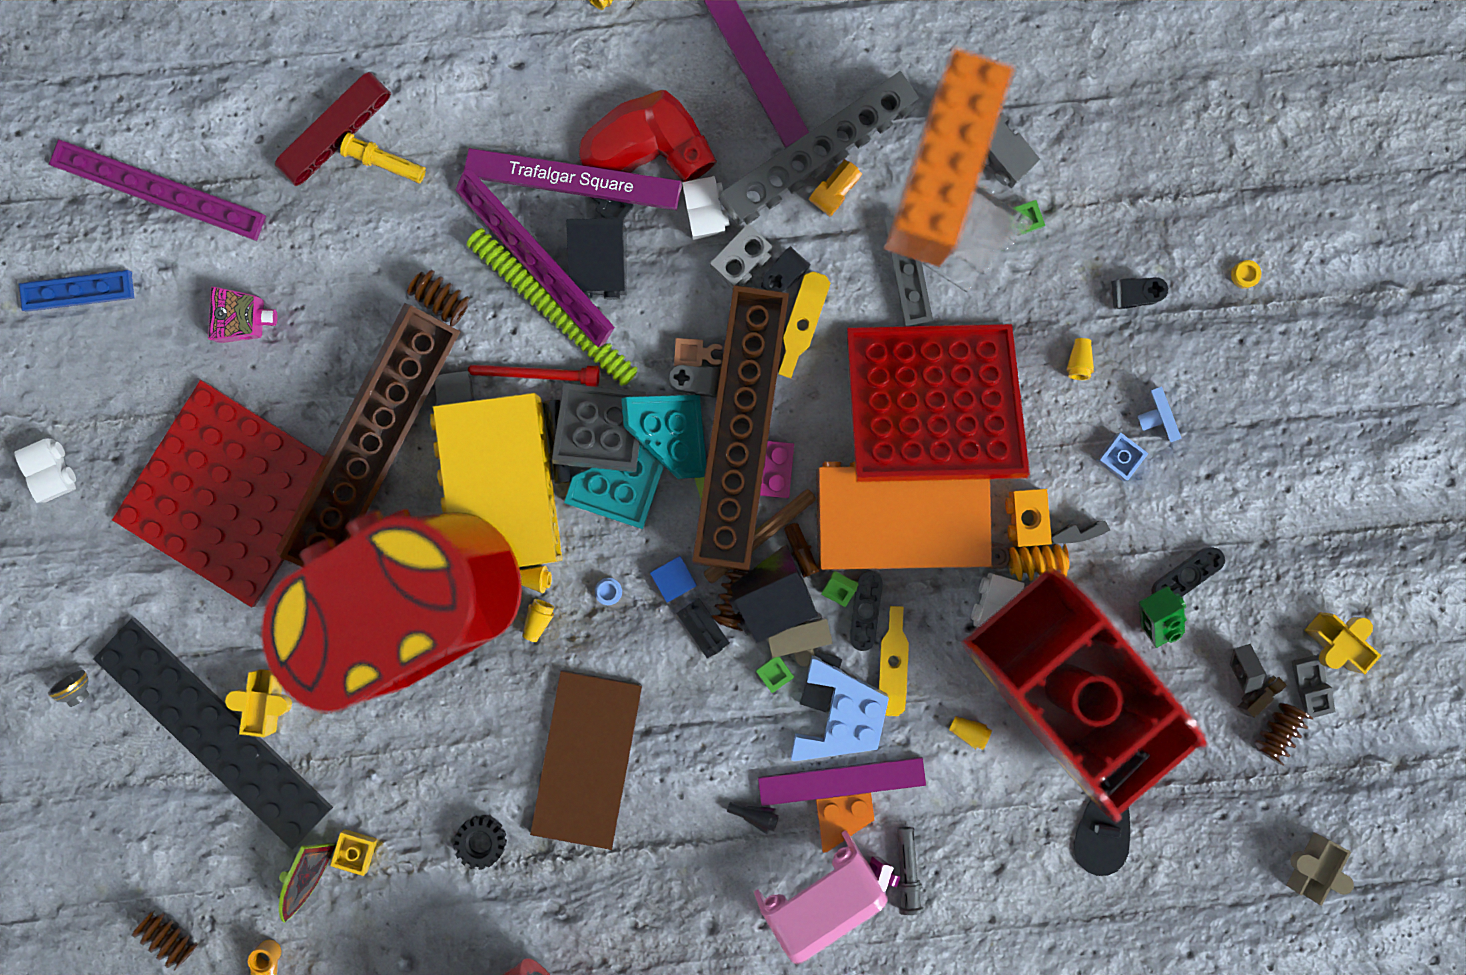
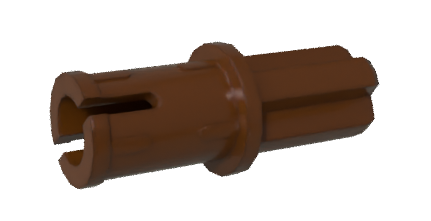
M792 523L787 525L784 531L793 550L791 555L795 557L803 578L819 572L810 551L812 547L807 545L799 524Z

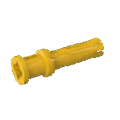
M350 132L343 139L340 149V155L343 157L350 156L358 159L365 166H372L373 164L418 184L422 182L425 176L426 167L379 149L378 145L372 141L367 143L357 139Z

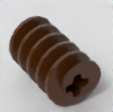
M430 270L426 274L423 271L420 272L409 284L407 294L410 296L415 295L416 301L419 303L424 301V307L427 309L433 308V314L436 316L441 315V320L444 322L450 321V326H455L466 312L470 298L466 296L459 300L461 294L459 289L451 294L452 284L448 283L442 287L444 278L440 276L433 280L434 270Z
M734 570L724 574L731 581L729 583H721V586L727 590V593L718 594V597L724 603L715 604L714 607L721 613L711 615V618L720 625L744 631L737 625L741 624L740 620L744 618L741 613L735 614L729 598L733 597L730 586L746 573Z
M1279 703L1278 707L1283 713L1273 712L1272 714L1277 723L1268 721L1266 725L1271 732L1261 731L1260 733L1265 742L1256 740L1254 744L1262 754L1284 766L1285 764L1279 757H1290L1289 752L1285 749L1286 746L1296 748V744L1291 738L1301 739L1303 736L1297 729H1308L1303 719L1313 720V718L1293 705Z
M154 910L132 932V936L136 938L143 934L140 944L145 945L151 942L148 951L152 953L160 949L156 959L160 961L168 957L165 967L169 968L176 964L175 971L193 953L198 943L195 942L187 946L186 944L190 936L187 934L179 938L178 936L182 928L178 927L171 931L170 928L173 920L162 923L165 913L162 912L155 916Z

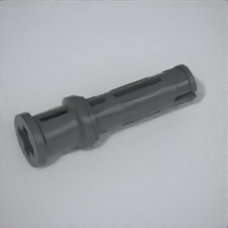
M914 827L896 828L901 878L897 885L901 895L899 914L919 915L924 913V908L920 902L922 883L917 878Z

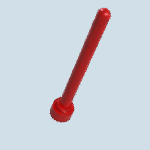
M472 364L467 369L470 375L581 381V384L598 387L600 379V368L594 365H587V368H582L581 370Z

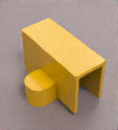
M1320 612L1304 630L1323 647L1319 654V661L1325 667L1338 669L1344 666L1349 671L1366 674L1382 656L1365 641L1373 631L1372 622L1367 618L1352 617L1345 624L1335 614Z
M257 669L248 672L246 690L238 689L226 696V706L230 710L242 712L239 734L258 737L271 735L277 730L278 716L290 711L292 701L287 695L281 694L282 687L274 678L271 670Z

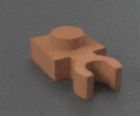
M676 338L674 367L678 365L699 367L702 366V361H707L713 366L721 365V360H714L711 357V353L714 350L722 351V346L712 344L708 348H703V340Z

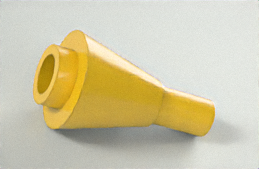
M547 566L520 570L522 586L540 593H544L546 588H550L552 574L548 572Z

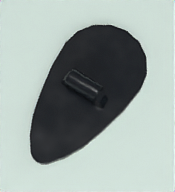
M1090 799L1074 839V855L1078 864L1086 872L1096 876H1108L1117 872L1125 864L1130 847L1129 807L1120 814L1121 819L1116 823Z

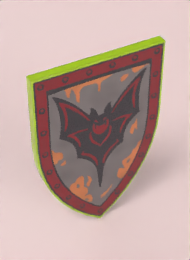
M325 843L301 846L290 871L281 872L279 879L284 885L279 898V916L282 922L285 923L311 895L323 875L337 844Z

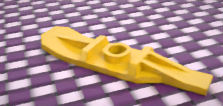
M814 271L804 275L783 337L786 353L778 373L781 376L792 378L798 357L810 346L831 284L826 275ZM798 321H806L807 328L799 330L797 328Z
M890 606L888 631L881 640L879 690L888 694L889 697L885 716H899L905 711L909 642L903 632V606ZM891 656L898 657L899 662L896 666L889 665L888 659Z

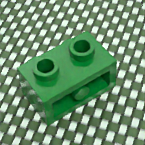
M1169 586L1139 601L1141 628L1155 648L1167 642L1173 643L1179 640L1185 633V621H1187L1184 609L1186 604L1181 595L1178 593L1174 594Z

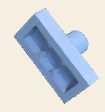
M1162 386L1150 390L1157 409L1137 416L1142 430L1145 431L1163 424L1169 442L1182 439Z

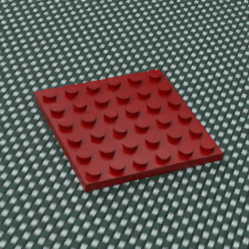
M1012 324L847 328L856 482L1017 479L1029 477L1030 470Z
M200 380L112 518V521L252 608L256 606L284 562V559L279 558L276 548L317 472L324 455L212 385Z

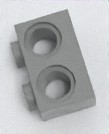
M748 224L710 263V268L732 289L734 285L745 287L753 278L751 272L757 266L763 268L772 258L769 254L772 251V245ZM750 243H755L760 247V252L756 255H749L745 251V247ZM730 263H737L741 266L742 270L737 275H730L727 273L726 267Z

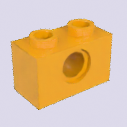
M1047 489L1009 492V497L1005 499V508L1007 514L1011 515V525H1008L1007 533L1009 541H1013V546L1023 547L1052 544ZM1026 510L1030 511L1033 515V522L1029 526L1024 525L1021 520L1022 513Z

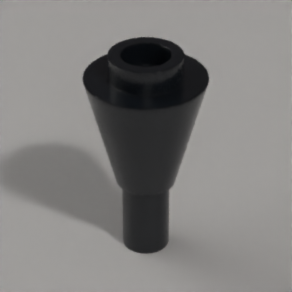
M730 802L727 809L728 813L742 817L766 835L769 830L775 831L779 815L775 814L776 808L745 807Z

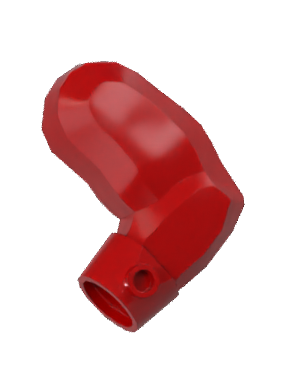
M659 90L619 104L588 129L579 143V159L582 166L631 173L639 166L647 164L661 155L667 158L666 163L682 182L698 179L717 163L705 136L700 134L692 116L679 100L666 90Z

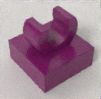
M872 856L869 865L884 893L887 885L897 887L900 876L894 874L893 867L882 858Z

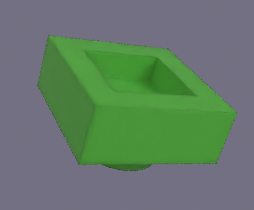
M1037 200L1011 208L1008 211L1017 237L1045 226Z
M834 571L824 586L821 595L846 607L856 592L859 583Z
M780 656L770 659L756 669V672L771 693H774L794 678Z

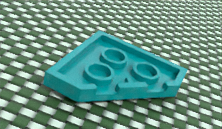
M700 395L625 397L621 399L624 427L677 479L705 477L707 466Z
M640 443L636 472L590 468L573 476L564 503L644 529L664 465Z

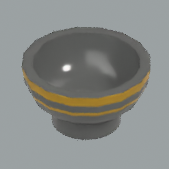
M79 670L66 676L49 690L48 695L57 702H66L69 707L81 703L89 696L87 691L89 680L86 672Z

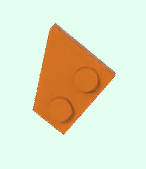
M871 793L816 799L823 853L830 851L845 841L842 832L845 830L852 836L875 820Z

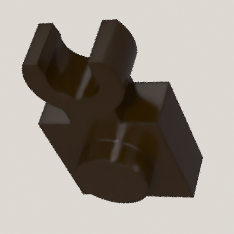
M1272 675L1261 689L1246 693L1242 697V702L1237 707L1245 715L1255 718L1274 700L1273 697L1280 693L1287 685L1280 677L1276 678Z

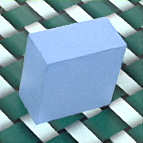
M1117 433L1096 461L1122 481H1128L1148 453L1124 434Z

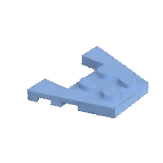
M811 655L807 683L834 687L824 737L795 733L790 756L791 761L878 750L889 700L888 694L858 678L855 679L841 669L835 666L832 667L820 658Z

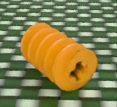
M1053 544L1051 549L1048 545H1042L1040 550L1037 546H1031L1029 551L1026 546L1019 548L1018 552L1015 547L1009 548V571L1011 576L1016 574L1019 582L1022 581L1024 573H1027L1029 580L1033 581L1036 572H1038V575H1041L1049 567L1060 571L1067 577L1069 554L1066 544L1062 548L1059 544Z

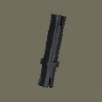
M560 400L542 402L550 446L549 460H552ZM552 462L554 484L571 482L569 465L553 464Z

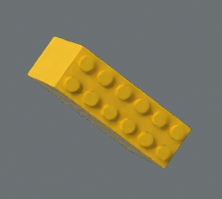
M535 393L433 406L434 413L430 414L432 430H436L437 441L434 442V453L436 458H440L441 469L437 470L439 485L444 488L445 497H441L442 512L466 513L490 523L509 543L519 567L563 561L551 466L548 458L549 450L542 398Z

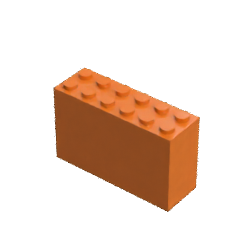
M956 48L953 49L938 81L884 247L885 250L941 267L957 247L1014 67Z
M839 461L824 462L822 467L816 469L817 557L819 569L992 567L990 479L856 482L855 461L850 463V467H841V462Z

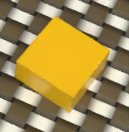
M344 829L340 832L330 866L364 876L369 870L378 839Z

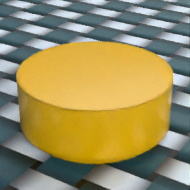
M1252 260L1239 262L1231 271L1233 283L1242 289L1255 286L1260 281L1262 275L1261 268Z

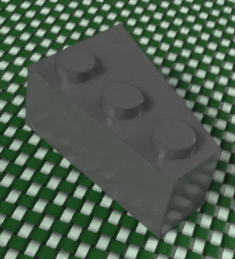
M1000 113L983 165L989 166L995 172V177L1004 186L1008 185L1012 189L1038 163L1040 158L1020 133L1015 135L1006 126L1005 122L1008 118L1004 113Z

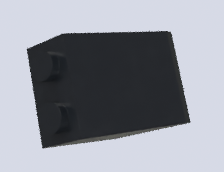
M566 219L568 275L590 300L593 299V295H604V299L618 300L620 295H627V229L623 219Z
M787 545L778 549L730 586L733 597L729 598L735 614H742L744 619L740 620L746 635L752 634L756 643L818 616L809 590Z

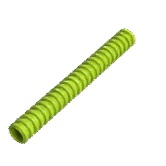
M483 228L477 229L471 234L466 246L469 249L473 248V253L479 254L481 260H486L485 263L488 266L492 265V270L494 272L498 271L500 277H505V282H511V287L513 289L517 288V292L520 295L524 294L523 298L525 300H531L530 304L532 306L536 305V309L539 312L543 311L542 315L545 318L549 317L551 323H556L555 327L557 329L561 328L564 335L568 334L570 340L574 339V344L576 346L580 345L583 352L587 351L589 358L594 357L593 361L595 363L599 362L602 369L606 368V373L608 375L612 374L615 381L619 380L620 386H625L632 380L638 368L636 366L632 367L629 360L625 361L624 355H618L619 351L617 349L613 350L610 343H605L598 348L532 274L530 275L527 269H523L522 263H517L515 257L511 258V253L509 251L505 252V248L502 245L498 246V241L491 240L492 236L485 234L486 231Z

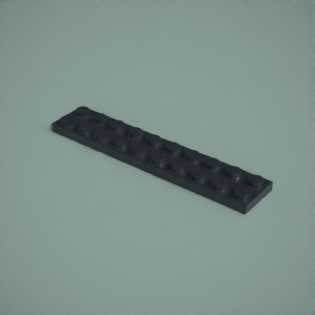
M136 618L130 619L93 658L292 850L334 808L261 737L239 734L241 718L230 710L211 689Z

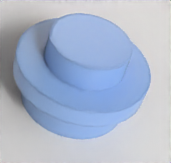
M604 578L596 584L595 597L601 604L613 605L620 600L622 586L616 579Z

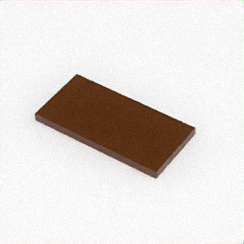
M565 670L560 671L530 835L612 850L643 685Z

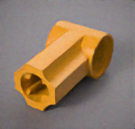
M844 159L826 182L822 181L808 200L827 216L831 217L844 201V196L860 179L862 173L852 162Z
M271 939L262 941L249 955L248 966L251 969V975H277L278 959L281 957L282 951L276 941ZM260 953L268 955L269 961L264 960Z

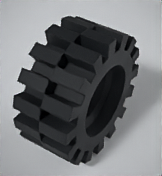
M482 815L481 817L474 816L467 820L458 829L454 837L455 843L453 848L457 850L455 854L457 859L461 858V864L465 866L467 863L470 865L469 868L473 870L475 867H478V870H483L486 866L488 868L499 860L507 844V840H505L506 832L501 829L502 824L500 822L498 824L495 823L496 819L493 817L490 819L486 818L487 815ZM483 832L488 835L491 845L487 851L480 853L472 849L470 838L474 833Z

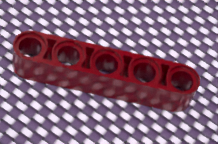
M371 72L363 74L279 155L275 161V167L294 186L301 185L341 147L347 133L355 134L385 105L391 96V92Z

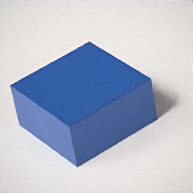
M681 555L650 572L667 603L697 586Z

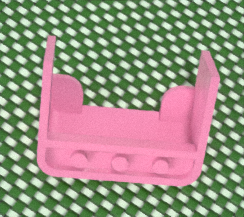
M846 830L842 832V835L848 846L839 849L835 853L832 861L834 870L791 899L787 900L782 894H773L765 899L759 889L754 891L763 917L783 951L794 964L806 961L879 912L887 903V896L868 861Z

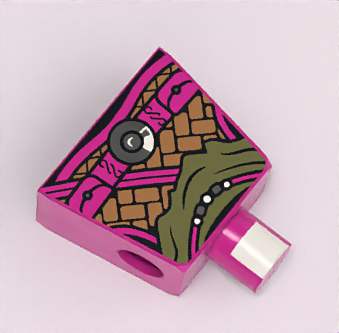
M211 287L208 340L226 343L261 338L263 325L276 326L278 320L276 309H263V299L257 296Z

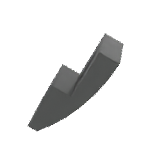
M1097 521L1081 531L1078 530L1076 524H1069L1051 534L1052 543L1059 544L1082 542L1098 537L1110 531V528L1106 521Z
M1319 654L1292 661L1294 677L1304 712L1312 718L1335 713L1332 687L1327 684L1325 667L1319 661Z

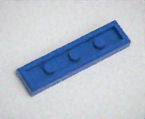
M129 270L19 283L21 309L25 312L135 298L132 271Z

